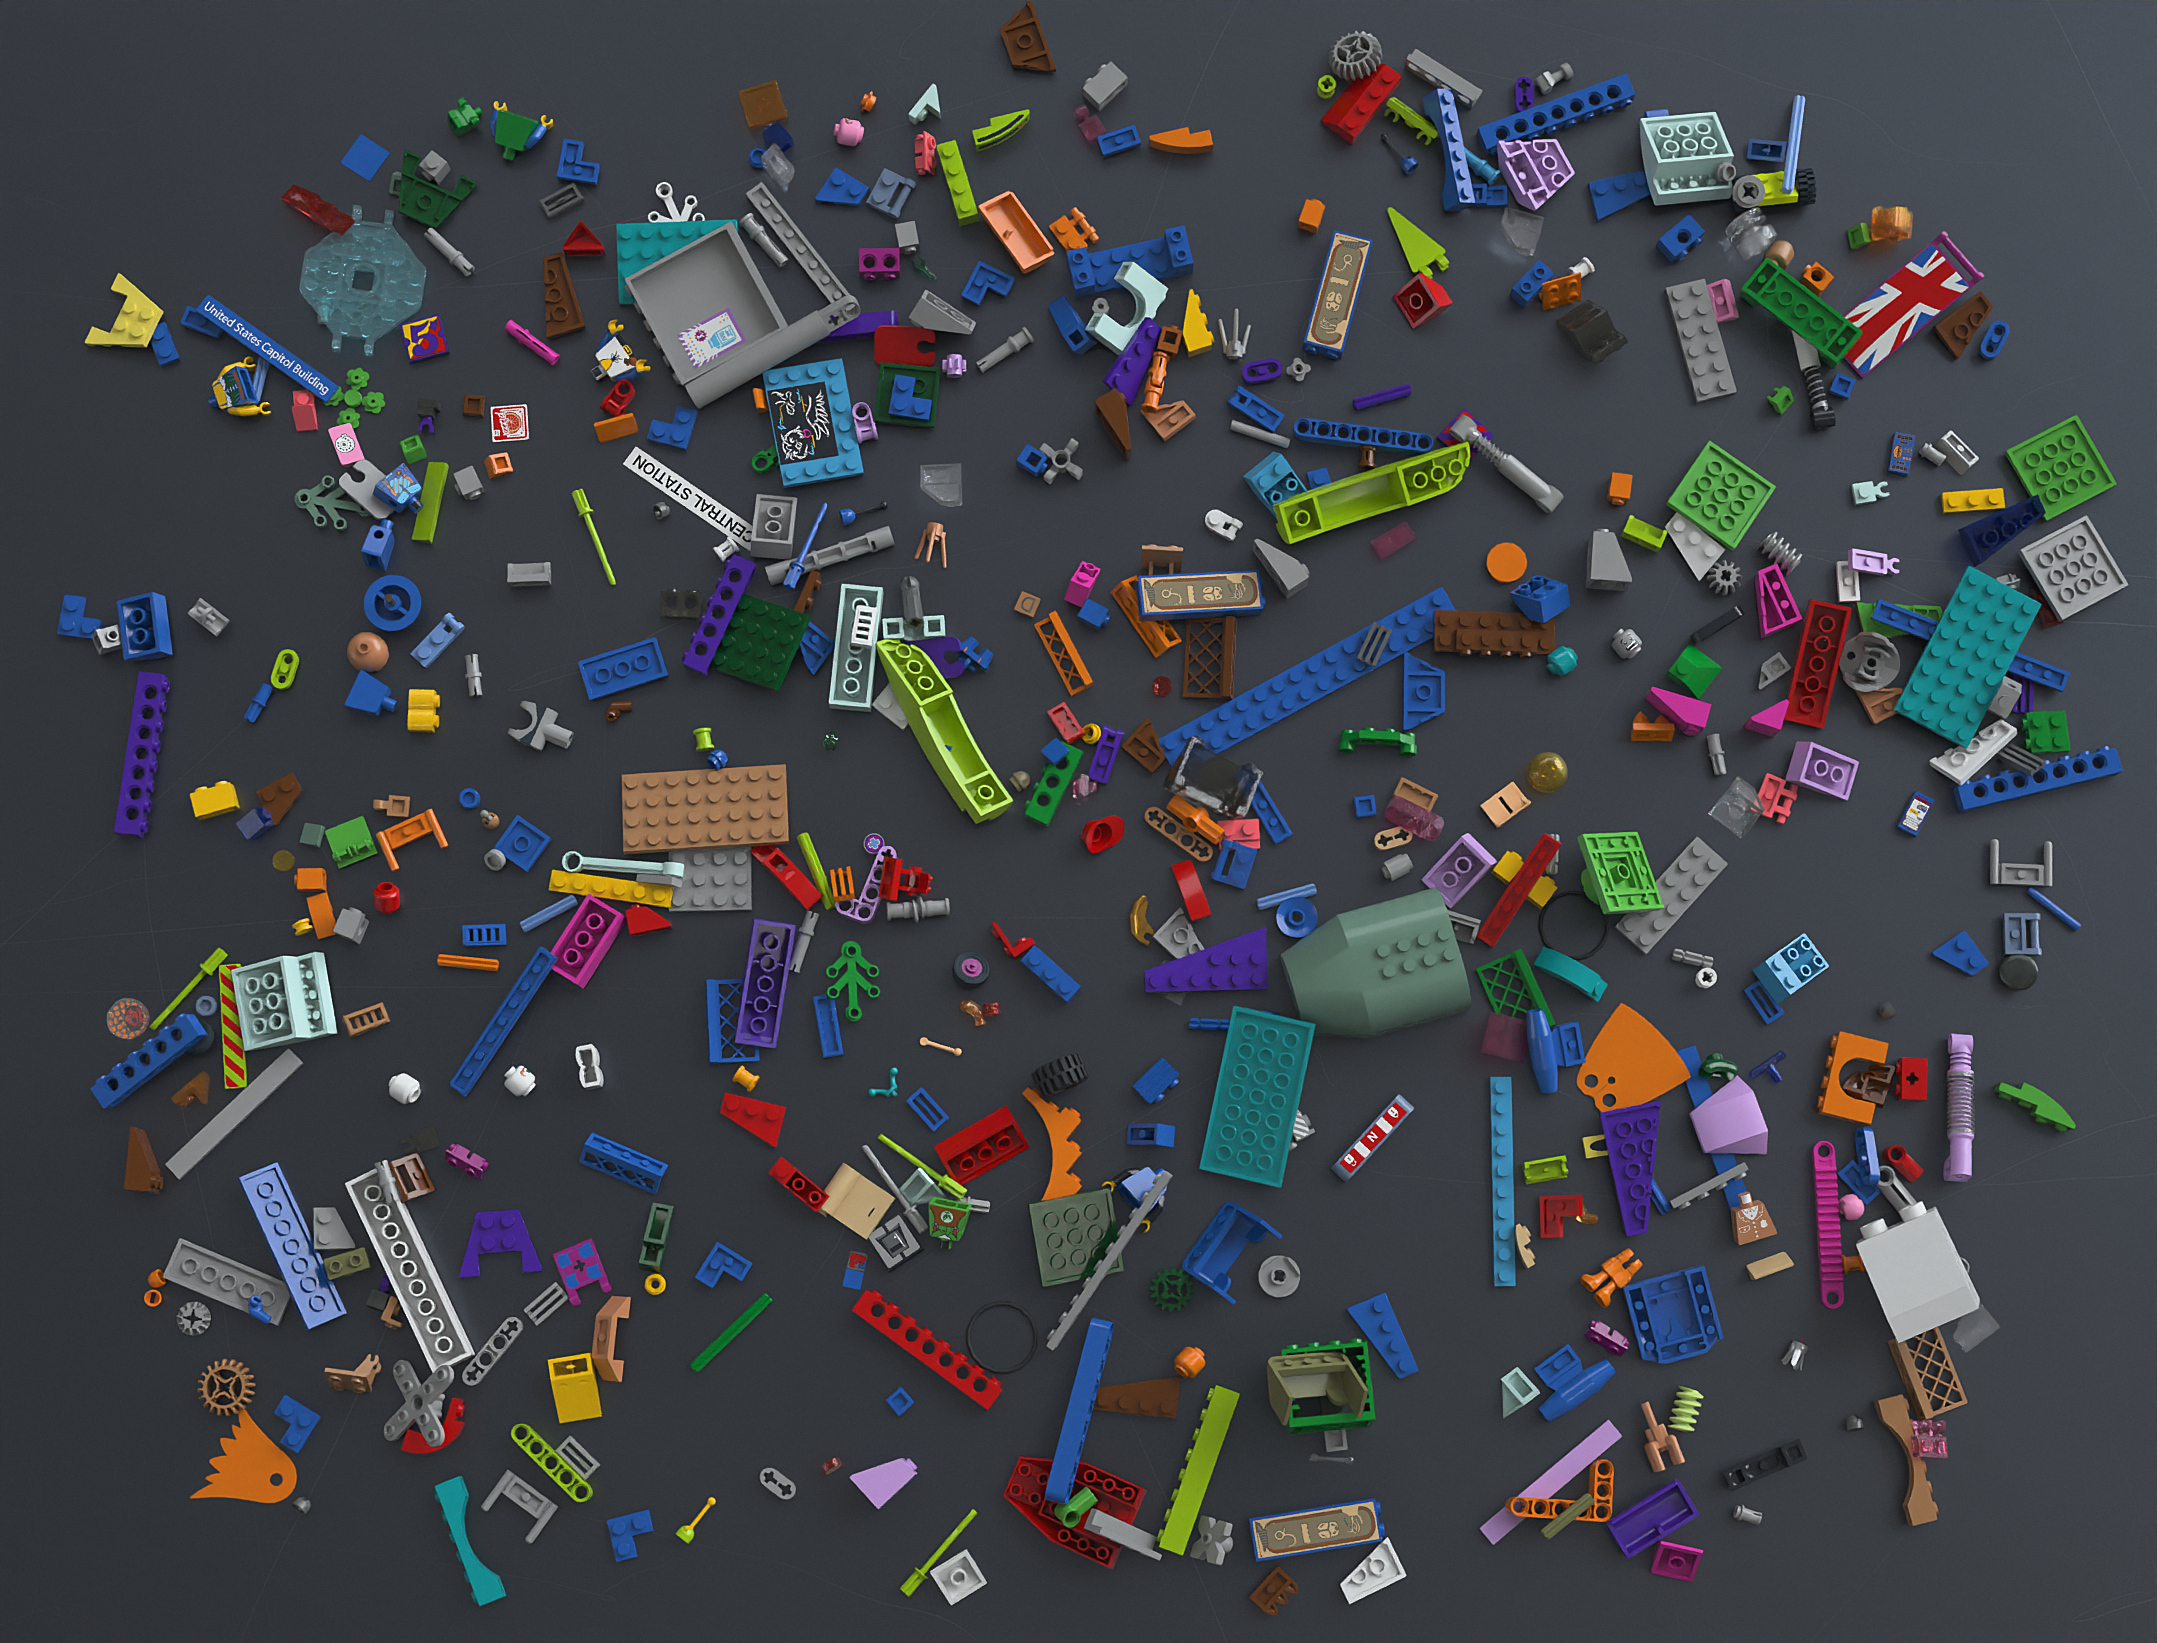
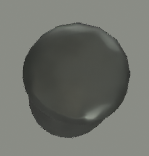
M2013 954L2002 961L1999 973L2002 981L2009 988L2026 990L2034 985L2038 976V967L2029 956Z

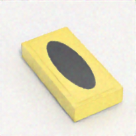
M1604 1135L1582 1138L1585 1159L1608 1155Z

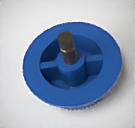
M388 575L377 579L368 588L364 598L366 616L373 625L385 631H399L408 627L416 620L421 609V596L417 587L409 579L399 575Z

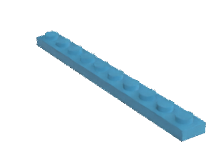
M1490 1077L1494 1287L1516 1286L1511 1077Z

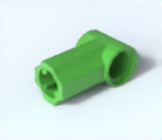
M1085 1487L1070 1499L1067 1505L1059 1503L1055 1508V1515L1066 1527L1071 1528L1076 1526L1080 1521V1516L1098 1501L1089 1488Z

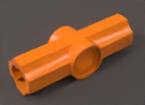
M1177 794L1168 803L1166 809L1183 820V825L1189 832L1194 833L1197 831L1215 845L1225 835L1226 830L1209 819V814L1204 808H1194Z

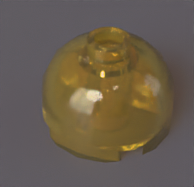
M1553 752L1537 754L1531 759L1526 771L1527 780L1531 787L1547 794L1559 790L1567 780L1568 774L1566 762L1561 756Z

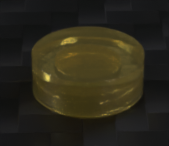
M286 850L278 851L273 857V865L280 871H289L294 866V856Z

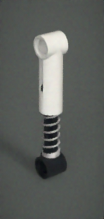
M1792 331L1802 372H1805L1804 375L1807 376L1806 382L1809 384L1807 389L1810 390L1809 395L1812 397L1813 409L1810 411L1812 427L1814 430L1833 427L1836 424L1833 408L1829 407L1828 403H1826L1827 400L1824 399L1825 393L1822 390L1824 387L1821 386L1822 380H1820V373H1818V368L1821 367L1818 351Z

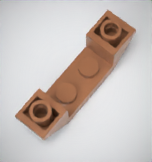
M612 1296L596 1315L591 1358L604 1381L622 1382L624 1361L613 1360L617 1318H629L631 1297Z

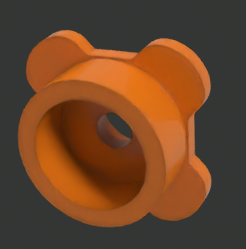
M872 91L868 95L864 94L860 102L862 112L864 109L870 112L877 97L872 95Z

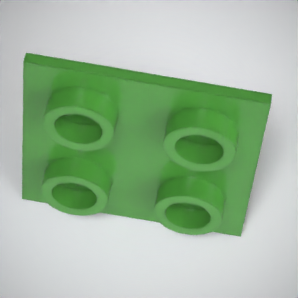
M364 816L325 831L333 852V859L337 862L339 869L378 854Z

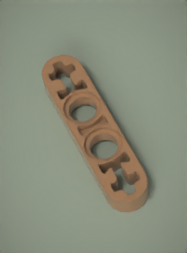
M1150 807L1146 810V823L1201 863L1208 862L1212 858L1213 850L1209 844L1194 833L1189 832L1183 825L1157 807ZM1155 812H1157V817L1161 821L1163 820V817H1165L1167 820H1165L1162 823L1161 828H1159L1158 825L1160 824V822H1158L1155 819L1153 821H1150L1149 813L1154 814ZM1169 823L1174 824L1176 832L1174 834L1166 833L1164 830L1165 825ZM1183 836H1191L1193 843L1190 846H1184L1181 843ZM1197 841L1200 843L1198 848L1201 850L1208 849V857H1199L1200 852L1197 849L1194 852L1190 851L1195 847Z

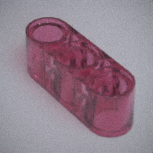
M1399 796L1391 798L1384 812L1386 819L1429 841L1436 840L1444 827V820L1439 815Z

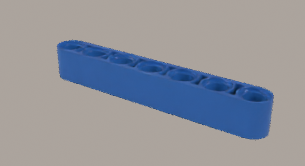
M1307 418L1298 419L1293 428V435L1299 441L1352 448L1370 445L1377 447V451L1414 456L1430 452L1433 445L1431 436L1424 433ZM1300 426H1305L1308 429V431L1306 433H1300L1297 430V428ZM1323 428L1327 430L1328 434L1321 436L1317 431ZM1344 431L1348 434V437L1340 438L1337 433ZM1365 434L1368 439L1361 441L1358 439V435ZM1384 436L1388 439V442L1382 444L1378 441V437ZM1405 439L1408 445L1401 446L1398 440ZM1424 441L1428 444V448L1422 449L1418 443Z

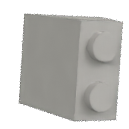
M1608 529L1593 531L1588 540L1586 588L1626 591L1632 583V577L1615 534L1609 532Z

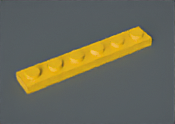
M552 870L549 890L553 892L581 896L590 894L595 898L666 908L671 907L674 890L671 886Z

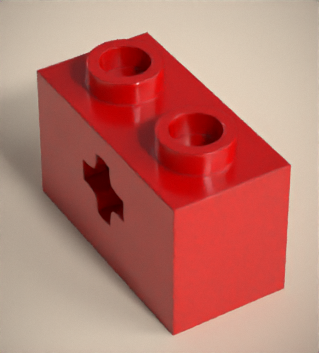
M1906 1057L1898 1059V1062L1895 1063V1075H1898V1082L1894 1086V1094L1897 1096V1101H1926L1927 1059ZM1910 1076L1911 1079H1914V1082L1910 1083V1081L1906 1080V1077Z

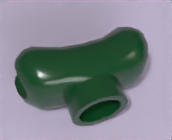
M1720 1053L1709 1055L1698 1069L1699 1076L1704 1079L1718 1077L1732 1080L1734 1075L1738 1073L1736 1064L1732 1061L1724 1060Z

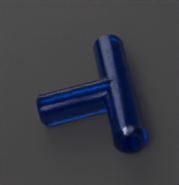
M1783 1050L1779 1051L1750 1071L1749 1075L1752 1079H1755L1767 1070L1773 1080L1779 1083L1783 1078L1774 1065L1787 1056Z

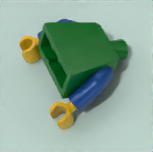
M498 101L494 102L495 110L489 122L495 143L504 146L502 157L509 160L514 159L516 150L526 151L532 148L545 132L553 126V119L549 123L544 122L546 115L541 117V124H539L537 120L507 111L505 102L499 108Z

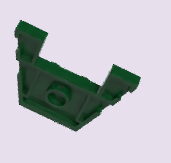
M405 149L398 213L436 229L477 186V182L460 175L453 193L414 176L422 157Z

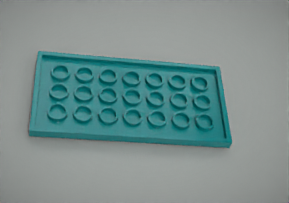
M1967 566L1893 711L1965 749L1968 748L2041 603L1979 570Z
M1233 1006L1199 1169L1281 1188L1316 1024Z

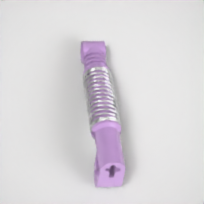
M1950 1034L1948 1038V1053L1951 1055L1950 1070L1947 1071V1082L1949 1083L1947 1084L1949 1087L1947 1089L1949 1092L1947 1093V1096H1949L1947 1098L1949 1101L1947 1109L1950 1110L1947 1112L1949 1114L1947 1118L1950 1119L1947 1121L1949 1123L1947 1125L1949 1128L1947 1135L1950 1140V1156L1944 1163L1943 1176L1945 1181L1967 1182L1972 1177L1971 1141L1975 1135V1128L1973 1127L1974 1072L1970 1067L1973 1051L1972 1035Z

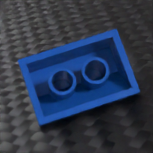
M150 592L117 601L124 660H153L173 655L165 596Z

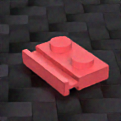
M1259 819L1217 821V825L1226 830L1222 838L1258 850L1260 849ZM1221 839L1220 842H1219V852L1221 851V848H1222V845H1221L1222 839Z

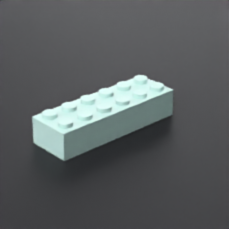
M842 584L829 696V706L831 709L871 712L877 660L875 643L879 641L884 595L882 587ZM857 605L878 608L872 649L851 646ZM861 612L860 614L861 616L872 617V613ZM859 620V623L870 624L871 621ZM858 627L859 631L869 632V628ZM857 635V638L868 639V636Z

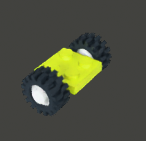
M1812 168L1796 169L1792 194H1784L1782 192L1783 171L1751 175L1759 178L1765 187L1764 198L1757 206L1796 202L1797 206L1815 204L1816 180H1814V171ZM1747 175L1735 176L1732 179L1733 186L1735 185L1738 179ZM1755 186L1750 188L1744 187L1745 193L1742 198L1748 195L1753 197L1751 191ZM1732 191V204L1736 213L1753 211L1754 207L1743 208L1738 205L1732 196Z

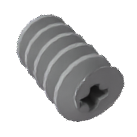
M1774 532L1757 549L1764 547L1762 554L1764 555L1769 552L1768 560L1776 558L1774 564L1782 563L1780 570L1788 569L1786 576H1788L1801 562L1802 554L1794 556L1796 549L1788 550L1790 543L1782 545L1784 538L1781 537L1776 540L1778 533Z

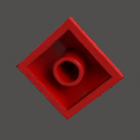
M1422 273L1417 274L1393 295V298L1413 329L1440 315L1453 304L1444 288Z

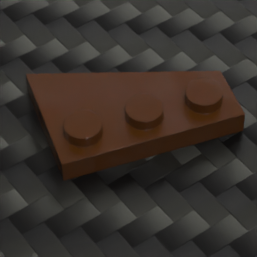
M1980 291L1932 327L1956 360L1960 358L1963 350L1970 343L1973 335L1982 325L1993 306L1983 292Z

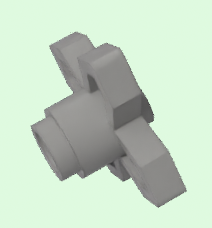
M1202 1515L1198 1525L1201 1538L1193 1544L1190 1556L1200 1560H1205L1207 1557V1562L1221 1566L1225 1553H1229L1233 1546V1540L1230 1537L1233 1524L1220 1520L1216 1523L1214 1518Z

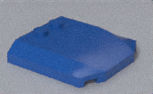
M1704 1265L1689 1267L1630 1283L1622 1287L1641 1359L1663 1364L1704 1354L1718 1340L1723 1338Z

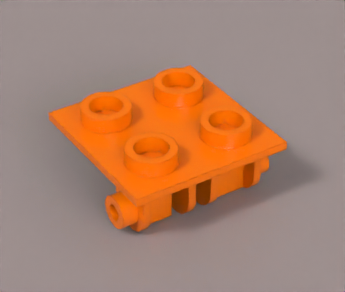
M1581 272L1542 283V291L1538 293L1539 299L1542 301V310L1553 309L1557 306L1581 300Z

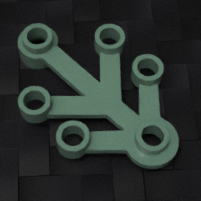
M329 475L324 476L322 482L313 489H301L295 495L296 505L301 509H307L314 518V523L319 528L327 525V519L318 512L315 505L324 507L334 521L335 528L339 531H344L347 528V522L339 516L334 508L357 511L363 518L372 516L366 510L362 511L358 503L336 500L346 493L340 487L324 498L317 497L324 490L335 486V480ZM326 480H332L330 485H325ZM303 496H308L307 501H301ZM323 518L324 522L322 524H318V519ZM343 521L344 525L342 527H338V522Z

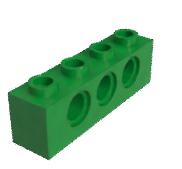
M1062 741L1061 743L1070 751L1061 760L1066 762L1067 767L1059 770L1051 762L1050 764L1046 763L1041 772L1044 776L1041 782H1036L1032 790L1035 794L1032 800H1027L1023 809L1026 811V818L1045 827H1048L1083 756V751ZM1055 779L1058 785L1055 788H1049L1046 784L1047 781ZM1041 797H1046L1049 803L1046 806H1040L1037 801Z

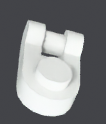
M1211 510L1205 517V525L1209 530L1231 542L1234 541L1237 530H1240L1243 525L1241 521L1219 510ZM1225 523L1230 525L1228 530L1223 529Z

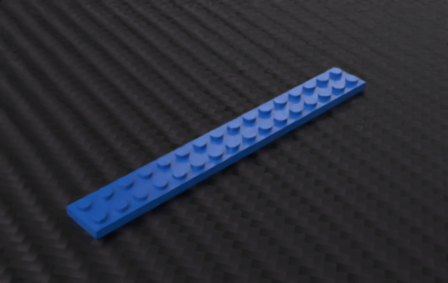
M1443 587L1376 622L1380 626L1391 629L1392 633L1375 668L1357 660V656L1372 627L1370 625L1158 739L1159 745L1163 749L1176 777L1180 758L1184 752L1189 750L1197 752L1203 763L1404 655V652H1409L1433 639V611L1455 610ZM1374 630L1362 657L1366 658L1379 630ZM1382 632L1370 661H1374L1386 633ZM1195 760L1189 761V765L1195 763Z

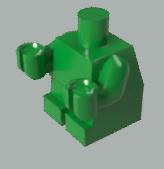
M464 97L457 100L458 108L449 111L447 122L458 137L475 128L480 122L478 116L482 114L480 107L472 109L470 105H466L467 101L464 100Z

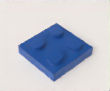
M517 815L493 849L501 851L507 859L526 872H529L552 839Z

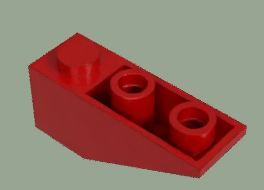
M782 1157L768 1172L816 1213L830 1197Z

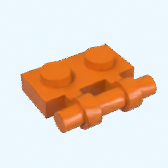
M1076 207L1070 211L1074 217L1072 220L1069 221L1064 215L1049 225V230L1065 251L1083 247L1088 249L1085 241L1089 238L1093 244L1099 241V237L1096 235L1097 231L1093 226L1090 227L1085 220V215L1082 212L1080 213ZM1077 225H1080L1084 230V233L1081 235L1074 228Z

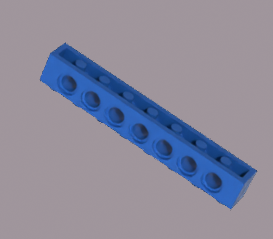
M1626 73L1478 127L1476 135L1484 155L1498 154V141L1515 142L1516 140H1521V142L1528 140V142H1532L1538 139L1540 135H1551L1557 132L1559 128H1570L1576 125L1578 121H1589L1595 115L1600 113L1603 115L1608 114L1619 106L1621 108L1627 107L1632 104L1636 94ZM1613 93L1617 98L1611 99L1607 94ZM1589 100L1597 101L1598 105H1591ZM1577 107L1580 111L1573 112L1570 108ZM1557 113L1561 118L1555 119L1552 117V114ZM1539 120L1543 125L1536 126L1533 121ZM1521 127L1524 132L1518 133L1515 128ZM1503 134L1506 138L1501 140L1496 135Z
M2108 746L2096 749L2097 752L2089 754V751H2084L2076 754L2077 757L2070 759L2069 756L2058 758L2057 762L2050 763L2049 760L2044 761V767L2035 773L2041 777V783L2035 782L2033 775L2029 776L2020 770L2010 773V770L1997 773V777L1992 778L1990 775H1985L1972 783L1970 780H1967L1964 784L1953 789L1959 813L2118 775L2123 770L2117 749H2109ZM2093 759L2099 761L2100 769L2093 766ZM2073 764L2080 767V773L2074 772ZM2053 769L2060 771L2061 778H2056L2053 775ZM2014 779L2020 780L2021 788H2017L2013 784ZM1994 783H1997L2001 786V793H1998L1994 790ZM1974 788L1981 790L1982 797L1974 795Z

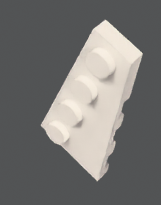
M2000 719L1981 730L1979 735L1972 738L1968 748L1965 749L1961 746L1955 749L1950 748L1938 759L1935 757L1929 760L1930 766L1959 785H1962L2017 735V729Z

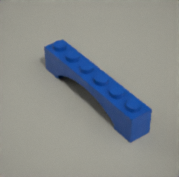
M1435 89L1422 97L1425 115L1430 117L1435 123L1444 148L1446 174L1444 190L1441 192L1445 211L1460 212L1473 205L1475 199L1453 91L1450 89Z

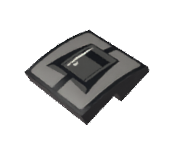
M900 1212L876 1227L867 1239L889 1273L924 1250Z

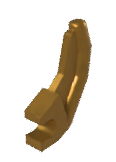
M1141 895L1133 903L1129 914L1130 931L1140 943L1148 946L1150 942L1144 939V935L1150 934L1153 936L1154 931L1145 918L1148 905L1147 898Z

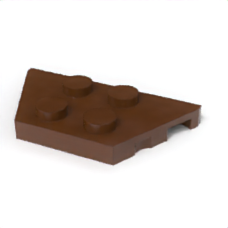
M1029 0L1026 6L1019 12H1016L1011 20L1000 28L1009 59L1014 68L1056 72V67L1032 0Z

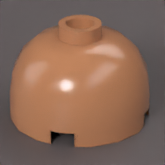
M361 632L355 635L349 641L347 647L349 662L358 671L363 670L366 673L377 672L384 667L389 658L386 642L379 635L372 632Z

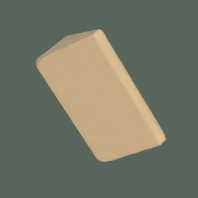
M1781 1252L1748 1264L1746 1268L1751 1280H1756L1792 1267L1794 1264L1785 1252Z

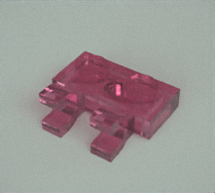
M1923 1420V1427L1922 1421H1913L1915 1435L1911 1436L1913 1457L1948 1458L1946 1437H1942L1946 1429V1421H1937V1428L1936 1422H1932V1420Z

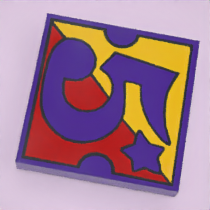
M439 314L400 324L410 364L449 354Z

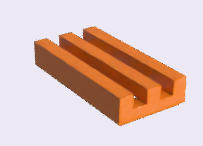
M850 866L846 867L845 871L842 868H839L838 872H834V869L830 870L835 902L854 899L855 893ZM845 876L848 877L850 894L846 895ZM836 878L840 879L842 896H838Z

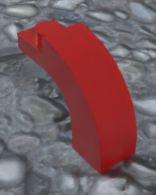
M452 1397L445 1422L442 1425L445 1438L439 1447L429 1446L422 1432L407 1429L401 1450L415 1454H430L441 1451L451 1445L461 1434L465 1426L464 1422L457 1421L458 1417H462L464 1413V1400Z

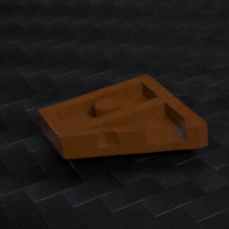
M1147 717L1122 745V749L1153 774L1166 760V756L1159 745V740L1151 721Z
M291 772L256 791V794L273 826L277 827L282 817L291 809L293 802L299 798L303 790L294 773Z

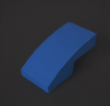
M1472 184L1475 203L1471 206L1508 207V185L1487 186V184Z

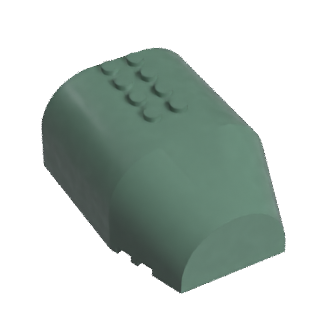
M1437 887L1337 914L1280 954L1297 1018L1301 1021L1316 1024L1314 1036L1360 1037L1368 1039L1468 1011L1471 1007V995L1466 971L1446 905Z

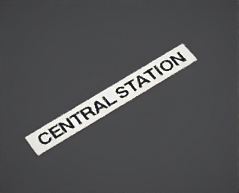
M638 447L634 448L623 463L626 467L751 551L752 525Z

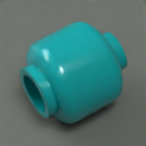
M1560 646L1547 656L1549 664L1546 666L1553 675L1565 676L1577 666L1576 661L1578 657L1570 647Z

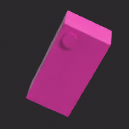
M588 894L550 952L558 958L551 970L584 989L627 922V918Z

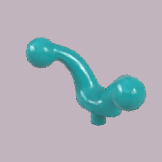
M897 1068L890 1069L891 1088L889 1090L869 1089L868 1095L873 1097L876 1094H882L887 1097L891 1095L896 1097L898 1095L895 1092L898 1089L895 1082V1075L898 1073Z

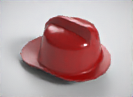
M1115 815L1101 820H1092L1085 824L1082 833L1079 834V838L1083 840L1091 853H1098L1119 842L1124 834L1125 825L1123 820Z

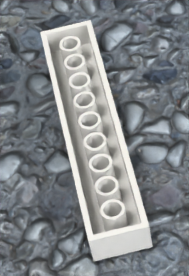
M373 1169L345 1183L432 1372L434 1373L441 1365L453 1367L475 1356V1353L405 1203L402 1204L401 1200L394 1202L392 1194L390 1195L393 1202L390 1204L386 1203L383 1188L378 1183L380 1179L377 1169ZM396 1187L398 1196H399V1198H400L401 1195H400V1193H399V1191H398V1189H397V1187Z

